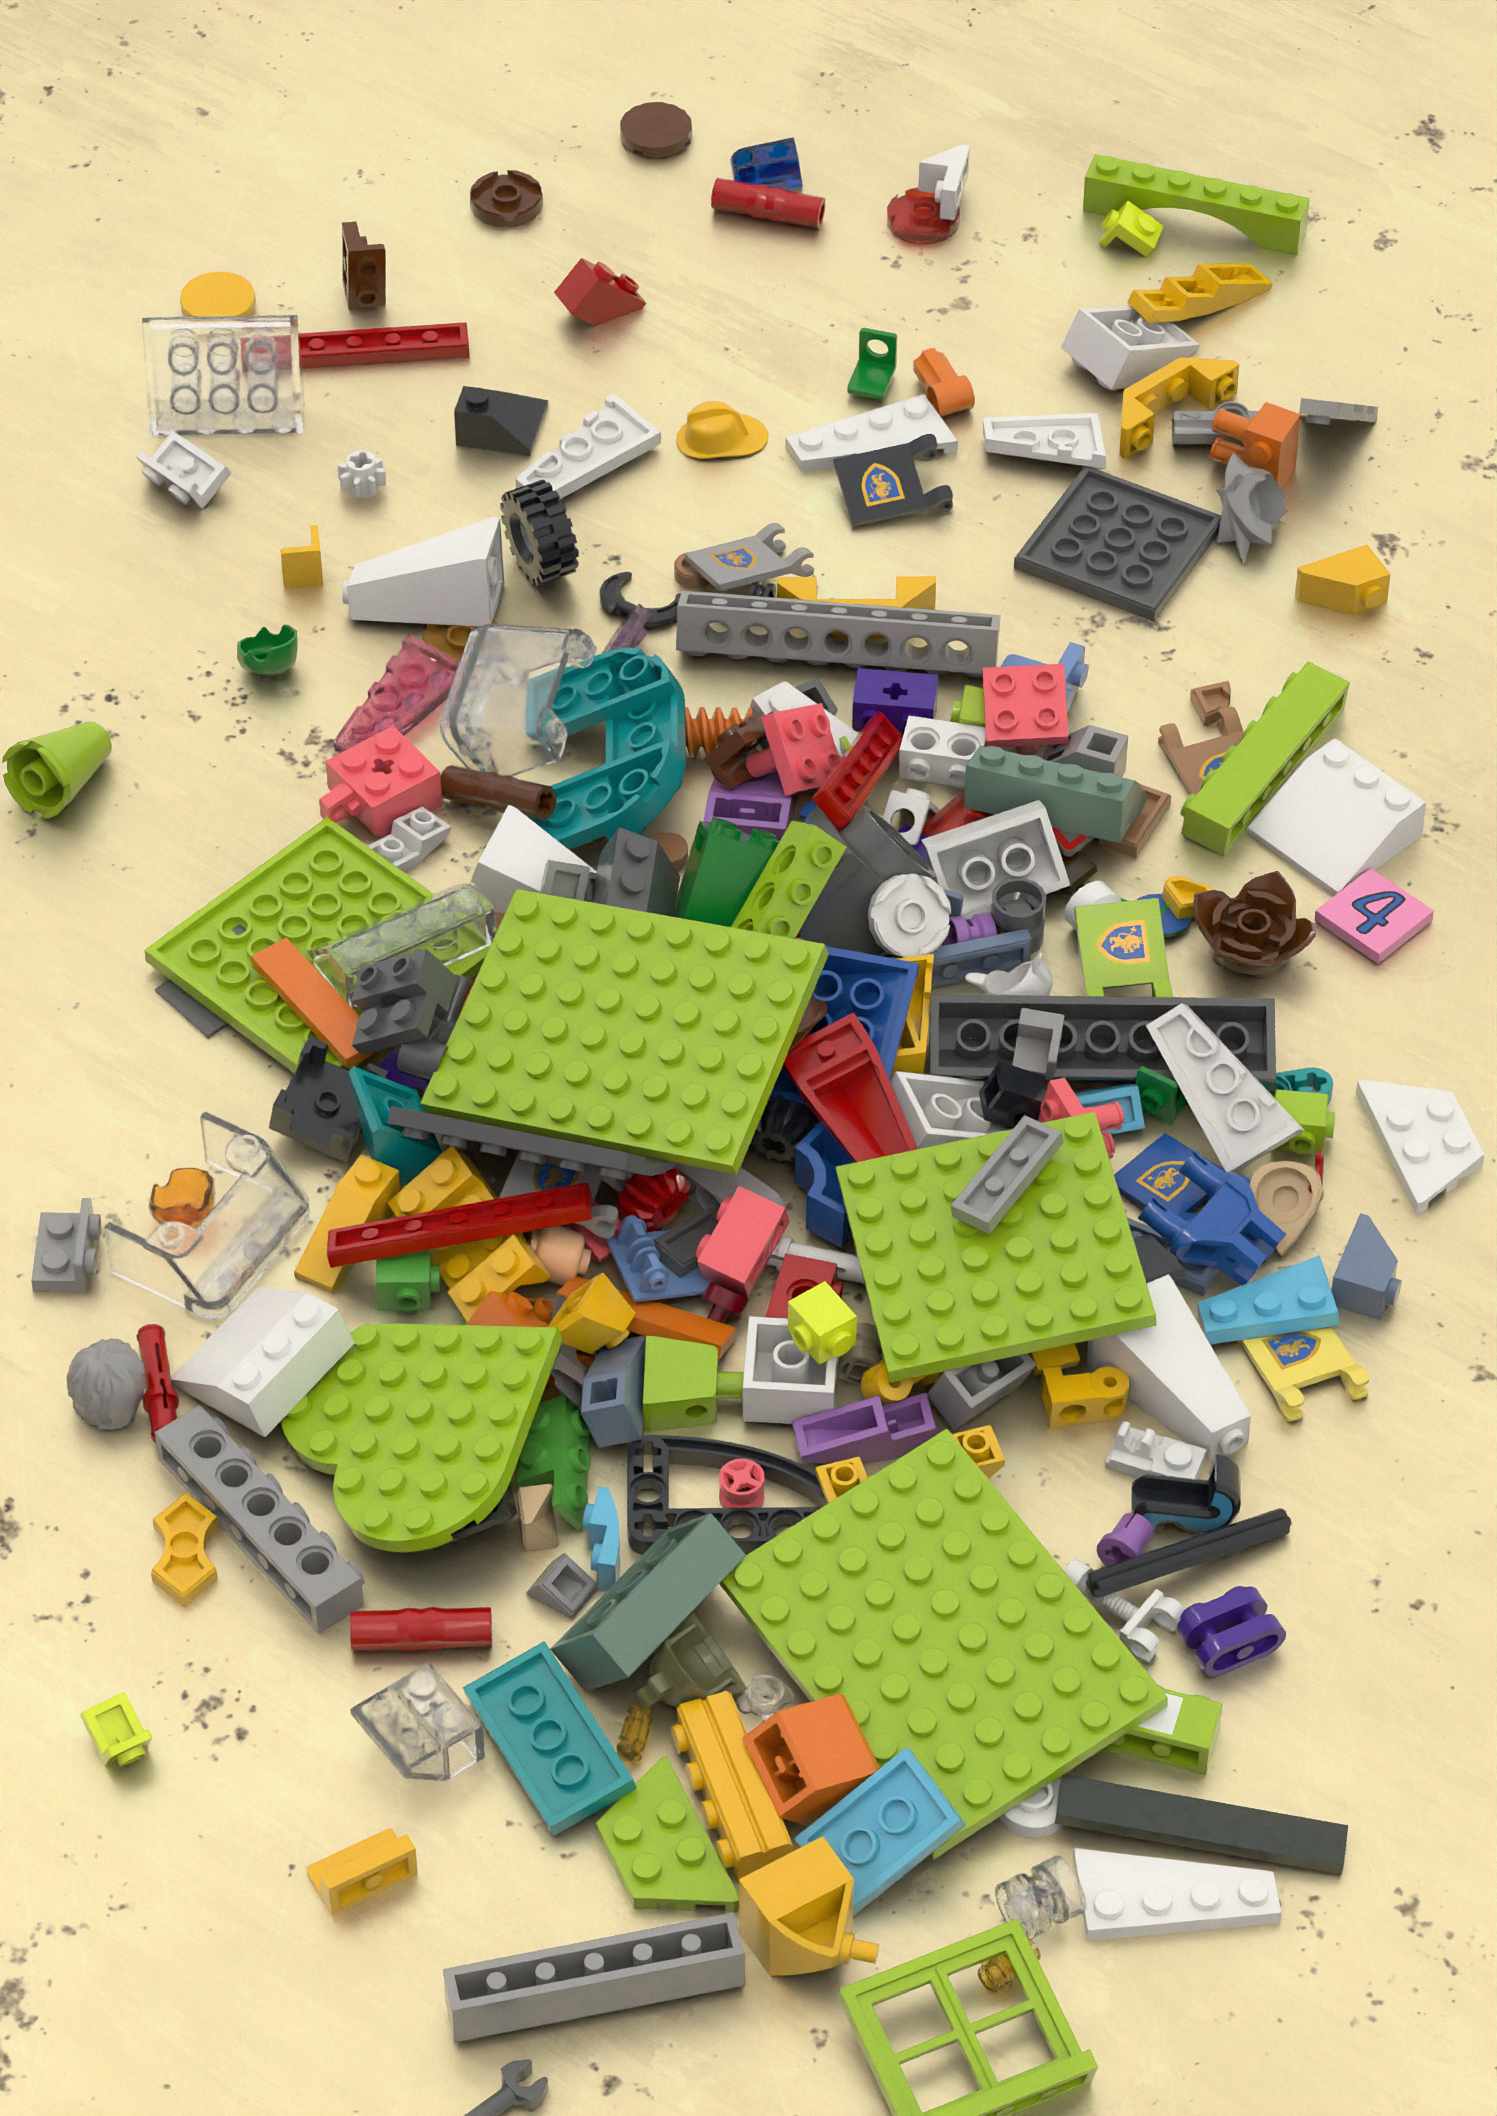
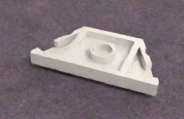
M1369 1080L1357 1081L1356 1093L1416 1214L1427 1210L1429 1201L1440 1192L1447 1194L1458 1185V1181L1461 1178L1469 1177L1483 1166L1484 1152L1453 1091Z

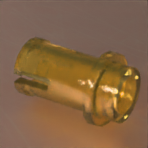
M1027 1936L1030 1945H1033V1940ZM1037 1947L1033 1951L1039 1961L1041 1954ZM1005 1954L982 1962L981 1968L978 1969V1977L981 1983L992 1993L1008 1991L1012 1987V1980L1016 1978Z

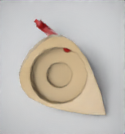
M1317 1150L1315 1155V1169L1304 1163L1280 1161L1259 1166L1252 1174L1250 1187L1259 1211L1286 1233L1275 1248L1281 1257L1297 1240L1316 1212L1318 1203L1323 1199L1324 1155H1322L1321 1150Z

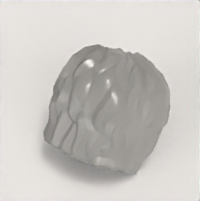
M117 1338L101 1339L91 1344L88 1348L80 1350L72 1359L66 1377L68 1396L73 1400L72 1404L76 1413L81 1415L82 1419L87 1420L89 1425L98 1426L100 1430L121 1429L129 1425L134 1420L144 1395V1363L129 1343H125Z

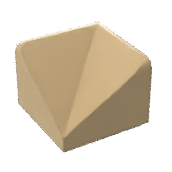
M551 1484L519 1487V1491H517L518 1517L523 1549H526V1552L553 1549L559 1545L554 1508L552 1507L553 1486Z

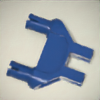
M1195 1150L1183 1164L1179 1173L1209 1194V1202L1193 1220L1188 1218L1185 1221L1159 1201V1198L1154 1196L1141 1212L1138 1219L1169 1241L1167 1245L1170 1248L1169 1251L1180 1260L1195 1265L1216 1267L1240 1285L1247 1284L1260 1265L1264 1264L1274 1252L1276 1246L1281 1242L1286 1233L1259 1211L1252 1189L1243 1178L1235 1172L1233 1174L1231 1172L1223 1173Z

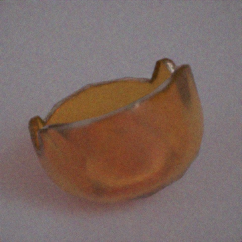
M195 1167L172 1170L168 1183L165 1186L159 1187L156 1183L153 1185L148 1205L150 1215L161 1226L172 1230L185 1231L200 1226L207 1221L215 1208L216 1191L214 1179L208 1171Z

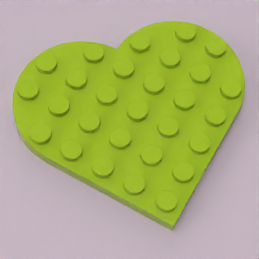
M396 1323L361 1325L350 1332L354 1341L352 1347L281 1420L284 1434L291 1447L305 1464L320 1472L335 1475L333 1495L337 1510L346 1525L352 1530L354 1536L360 1541L374 1548L390 1552H415L443 1545L453 1540L452 1533L463 1528L474 1520L478 1525L493 1511L505 1494L563 1340L557 1327Z

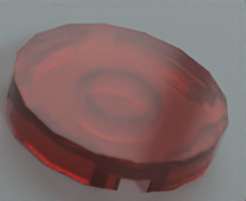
M918 188L905 190V195L899 198L897 194L887 206V227L894 236L905 242L917 245L939 243L954 235L960 225L959 207L955 220L941 219L940 203L935 202V193L923 192Z

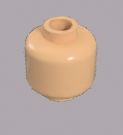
M554 1226L531 1232L528 1243L552 1276L547 1282L563 1286L568 1280L574 1279L577 1274L585 1276L590 1262L591 1250L584 1248L585 1239L580 1231L563 1226Z

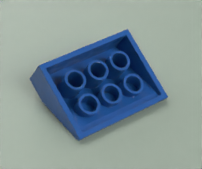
M826 946L829 955L813 995L816 999L823 1000L827 1004V1014L814 1025L805 1037L854 1012L873 1041L890 1081L919 970V963ZM782 1066L770 1095L776 1098L778 1094H782L788 1100L796 1099L797 1104L800 1106H807L800 1098V1093Z

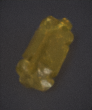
M632 1705L627 1710L629 1715L625 1717L619 1737L621 1741L617 1744L616 1748L617 1754L622 1761L637 1763L642 1759L640 1753L645 1749L650 1731L648 1727L652 1724L653 1720L652 1711L649 1708Z

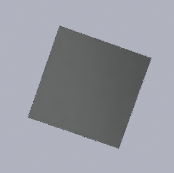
M1084 466L1015 556L1014 569L1155 621L1218 536L1221 515L1095 468Z

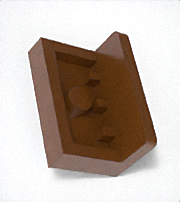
M753 714L739 725L736 723L729 727L717 738L721 744L704 758L710 766L714 778L728 790H732L754 778L748 772L746 758L751 754L759 752L756 747L767 738L761 718Z

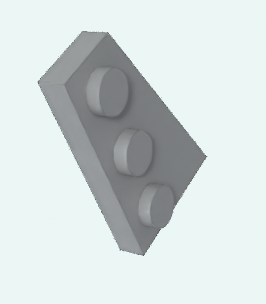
M1301 398L1299 414H1307L1306 422L1326 425H1330L1331 417L1377 422L1378 407Z

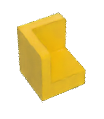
M318 525L310 526L312 546L289 547L280 550L284 588L323 585Z

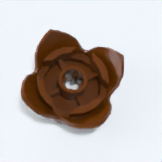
M1279 871L1253 878L1244 884L1239 894L1234 898H1230L1223 891L1217 890L1194 894L1193 909L1195 921L1211 947L1213 962L1236 972L1251 974L1259 979H1270L1276 974V969L1283 967L1291 957L1300 953L1316 937V928L1310 920L1296 918V898L1293 889Z

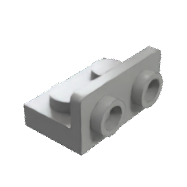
M82 1198L80 1213L41 1212L31 1279L33 1292L86 1293L88 1275H95L97 1268L96 1248H92L93 1240L99 1241L101 1237V1215L93 1214L91 1198Z

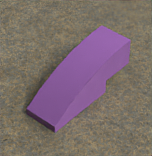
M927 1393L882 1405L878 1395L792 1421L801 1459L803 1462L831 1464L855 1457H860L862 1463L899 1459L939 1434Z

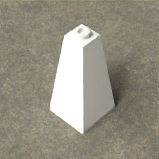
M490 517L356 564L350 579L344 580L342 587V600L344 604H349L350 620L491 627L505 585L500 517Z
M508 805L477 863L459 911L481 919L493 913L505 914L516 889L540 893L545 865L548 859L590 866L517 808ZM590 867V872L597 873L593 868Z
M1169 1274L1147 1283L1156 1313L1157 1326L1088 1340V1367L1093 1372L1105 1366L1116 1367L1125 1372L1129 1378L1130 1385L1128 1399L1186 1443L1207 1449L1206 1458L1208 1460L1213 1459L1215 1453L1221 1455L1235 1453L1248 1443L1251 1414Z

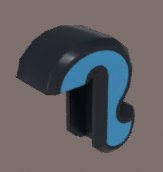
M1218 1453L1214 1455L1208 1480L1145 1474L1134 1480L1131 1486V1513H1134V1516L1139 1514L1145 1517L1151 1523L1154 1532L1163 1531L1165 1523H1173L1189 1532L1206 1533L1230 1525L1240 1512L1241 1478L1239 1467L1229 1457Z

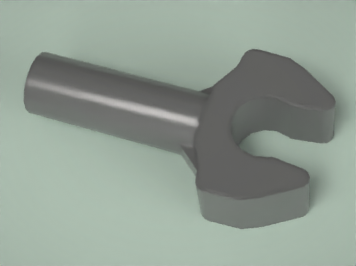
M530 2059L512 2061L501 2068L502 2088L464 2116H499L513 2105L533 2112L543 2104L546 2098L548 2078L542 2077L535 2081L533 2085L522 2087L518 2084L532 2074V2061Z

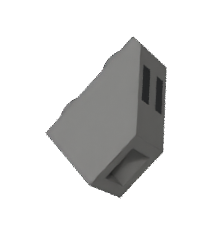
M1088 725L1068 734L1069 744L1048 745L1042 756L1043 760L1061 764H1075L1083 769L1100 773H1115L1123 777L1126 771L1128 735Z

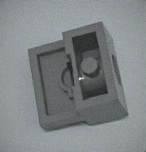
M427 949L361 967L351 1002L362 1012L357 1022L351 1046L361 1055L427 1038L433 1016L449 1011L458 977Z

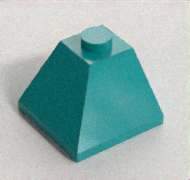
M353 1066L348 1071L364 1141L370 1157L399 1170L400 1183L407 1185L442 1153L434 1133H429L428 1141L402 1136L403 1127L388 1124L391 1106L426 1113L420 1105L421 1099L419 1094L414 1089Z

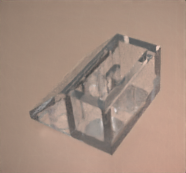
M430 1662L350 1708L353 1718L406 1779L447 1781L485 1758L483 1724Z

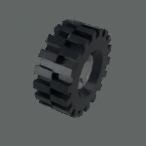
M539 480L505 492L501 497L503 503H500V510L504 514L501 516L502 524L506 527V531H504L505 537L509 539L511 547H509L512 555L516 556V564L519 569H523L524 577L527 580L530 579V583L536 586L573 574L577 571L576 568L579 565L576 559L579 557V551L575 547L577 539L571 530L573 526L571 519L567 518L565 513L567 509L564 503H560L559 494L556 490L553 491L552 485L549 482L546 483L545 480Z

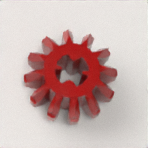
M676 1167L663 1174L654 1176L634 1173L629 1180L625 1181V1188L618 1193L617 1198L619 1201L616 1209L623 1219L631 1215L642 1219L647 1227L646 1232L661 1231L665 1224L672 1223L673 1217L677 1213L682 1212L681 1207L689 1198L690 1183Z

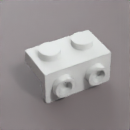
M175 431L170 433L152 457L141 450L136 455V458L145 467L141 472L147 479L158 487L164 482L169 486L168 492L178 501L186 505L190 500L201 509L205 507L232 474L225 465Z

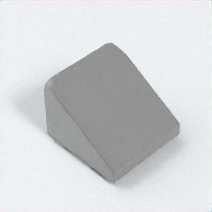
M563 1553L546 1567L526 1593L538 1602L570 1618L598 1583L566 1553Z

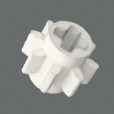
M358 450L348 454L346 464H338V478L341 483V490H349L353 497L359 499H366L376 495L377 485H386L383 459H375L371 452L365 450Z

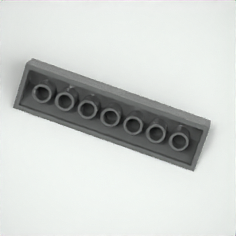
M931 994L929 1010L930 1075L987 1079L999 1061L1012 1065L1021 1009L1027 1008L1064 1015L1054 1078L1045 1076V1079L1136 1081L1137 1071L1143 1066L1176 1081L1146 1025L1183 1003L1188 1005L1259 1082H1276L1275 998Z

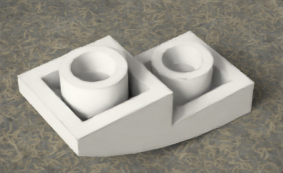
M420 807L393 820L391 834L367 846L405 873L421 862L450 834L451 826L424 807Z

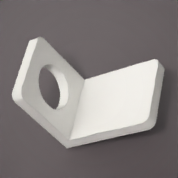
M907 788L906 794L891 790L883 818L892 826V818L896 812L903 809L911 811L915 818L914 825L909 831L900 834L911 845L916 846L919 842L927 814L939 816L941 810L930 801L931 796L927 793Z

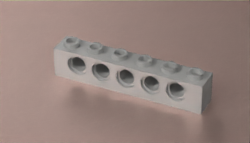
M199 1405L155 1432L158 1460L194 1499L218 1516L221 1529L318 1634L350 1615V1611H356L364 1606L362 1585L365 1581L358 1566L351 1560L346 1562L337 1553L336 1546L330 1536L324 1531L319 1533L310 1524L309 1517L303 1507L297 1502L292 1504L283 1495L282 1488L276 1478L270 1473L265 1475L256 1466L252 1453L246 1446H238L230 1438L228 1429L220 1418H212Z

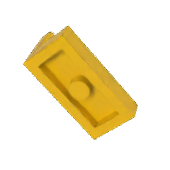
M390 1828L307 1867V1876L331 1916L418 1875L415 1846L407 1834L398 1838Z

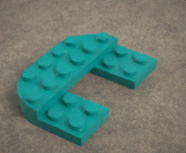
M641 648L615 649L598 654L528 683L527 740L534 749L551 742H557L566 736L606 721L605 764L551 785L557 799L553 814L546 820L528 817L567 849L592 842L602 836H606L610 840L618 828L641 835L646 826L665 809L674 794L682 786L686 761L685 695L678 680L656 654L653 657L645 655Z

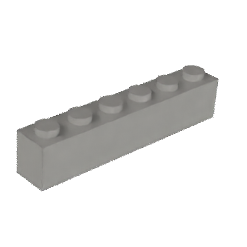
M733 1912L443 1969L445 2001L454 2042L745 1986V1952L735 1914Z

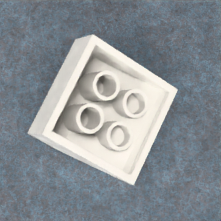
M1334 738L1305 759L1247 827V833L1335 896L1369 868L1376 871L1422 837L1426 802Z
M258 1286L171 1376L173 1386L261 1436L266 1437L352 1347L354 1341L339 1309L307 1292Z

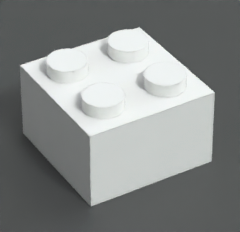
M749 1317L743 1378V1421L792 1424L794 1420L835 1409L838 1357L834 1356L819 1365L808 1352H802L796 1346L791 1333L788 1331V1319Z

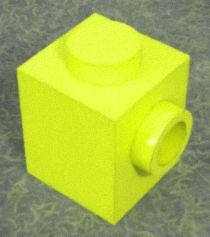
M825 1281L788 1301V1331L791 1333L796 1346L802 1352H808L819 1365L834 1356L844 1355L852 1346L856 1345L857 1316Z

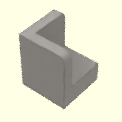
M1022 1008L1012 1066L1054 1078L1064 1015Z

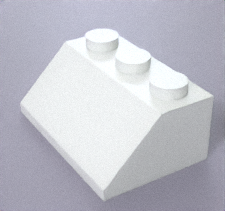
M1040 800L921 840L929 866L936 875L934 881L943 889L963 895L964 901L961 916L965 920L971 919L974 914L991 913L993 890L998 884L1007 879L1026 878L1032 880L1044 889L1045 894L1071 886L1046 808Z

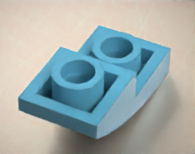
M599 1486L595 1503H587L583 1517V1531H589L590 1550L593 1551L591 1570L598 1573V1590L607 1591L619 1579L620 1574L619 1521L615 1503L609 1489Z

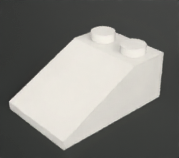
M1130 305L1079 309L1061 345V348L1072 356L1074 364L1089 370L1098 378L1097 382L1101 386L1114 391L1130 387L1180 357L1187 358L1197 352L1200 347L1198 342L1172 321L1148 323Z
M896 1071L890 1080L918 1149L1011 1130L1010 1128L984 1120L979 1090L985 1081Z

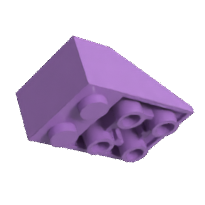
M777 771L761 777H754L732 790H728L714 778L708 793L703 822L711 823L712 817L735 823L736 828L740 829L742 833L751 835L752 829H759L775 834L777 836L776 839L780 841L789 824L793 821L798 794L785 796Z

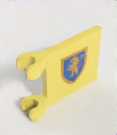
M1332 1327L1238 1340L1275 1396L1279 1409L1287 1422L1303 1418V1411L1299 1406L1304 1404V1396L1299 1388L1340 1375L1351 1400L1368 1396V1390L1365 1387V1384L1369 1383L1367 1371L1362 1366L1356 1364Z

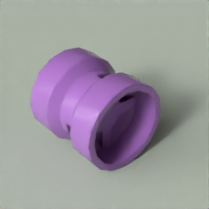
M989 913L974 914L971 919L967 920L962 916L949 917L948 925H950L948 936L943 943L945 946L997 935L995 922Z

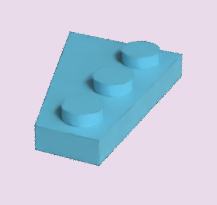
M1320 1255L1198 1302V1318L1202 1331L1210 1345L1339 1326V1312Z

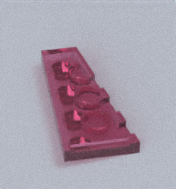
M408 633L402 641V649L398 655H393L386 664V672L380 681H374L368 690V698L364 704L356 707L334 739L335 752L339 754L391 726H394L405 736L470 680V667Z

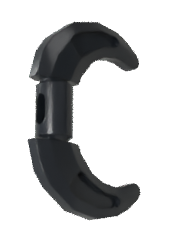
M631 572L612 575L603 582L599 590L600 603L605 610L611 614L617 613L630 619L637 625L656 627L669 624L677 619V606L681 593L677 594L674 601L667 606L645 608L644 610L642 607L625 600L619 589L625 582L631 580Z

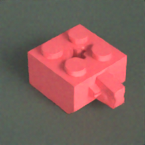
M394 726L325 761L327 785L330 792L319 799L320 815L323 819L328 817L337 823L356 816L374 835L384 838L391 834L393 820L420 807H424L430 812L442 807L440 771Z

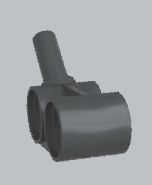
M455 974L458 979L449 1011L433 1016L427 1038L401 1045L397 1059L398 1071L431 1080L433 1073L438 1071L444 1052L449 1047L446 1044L458 1020L471 979Z

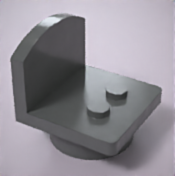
M863 805L853 815L852 820L841 830L817 806L807 816L812 825L817 826L847 848L799 930V934L805 941L822 943L828 947L882 957L895 956L887 953L876 943L869 929L868 909L871 898L883 882L895 875L917 874L933 879L936 876L934 871L894 827L867 805Z

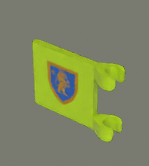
M1159 898L1074 907L1085 996H1105L1103 989L1152 984V997H1173L1169 981Z

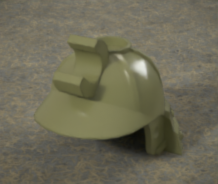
M691 1612L682 1622L683 1627L675 1633L673 1638L665 1639L663 1646L653 1656L649 1665L650 1678L647 1680L649 1684L639 1689L636 1694L646 1708L660 1700L665 1704L678 1707L682 1703L699 1698L705 1700L707 1696L728 1691L733 1696L747 1690L720 1646L701 1621Z

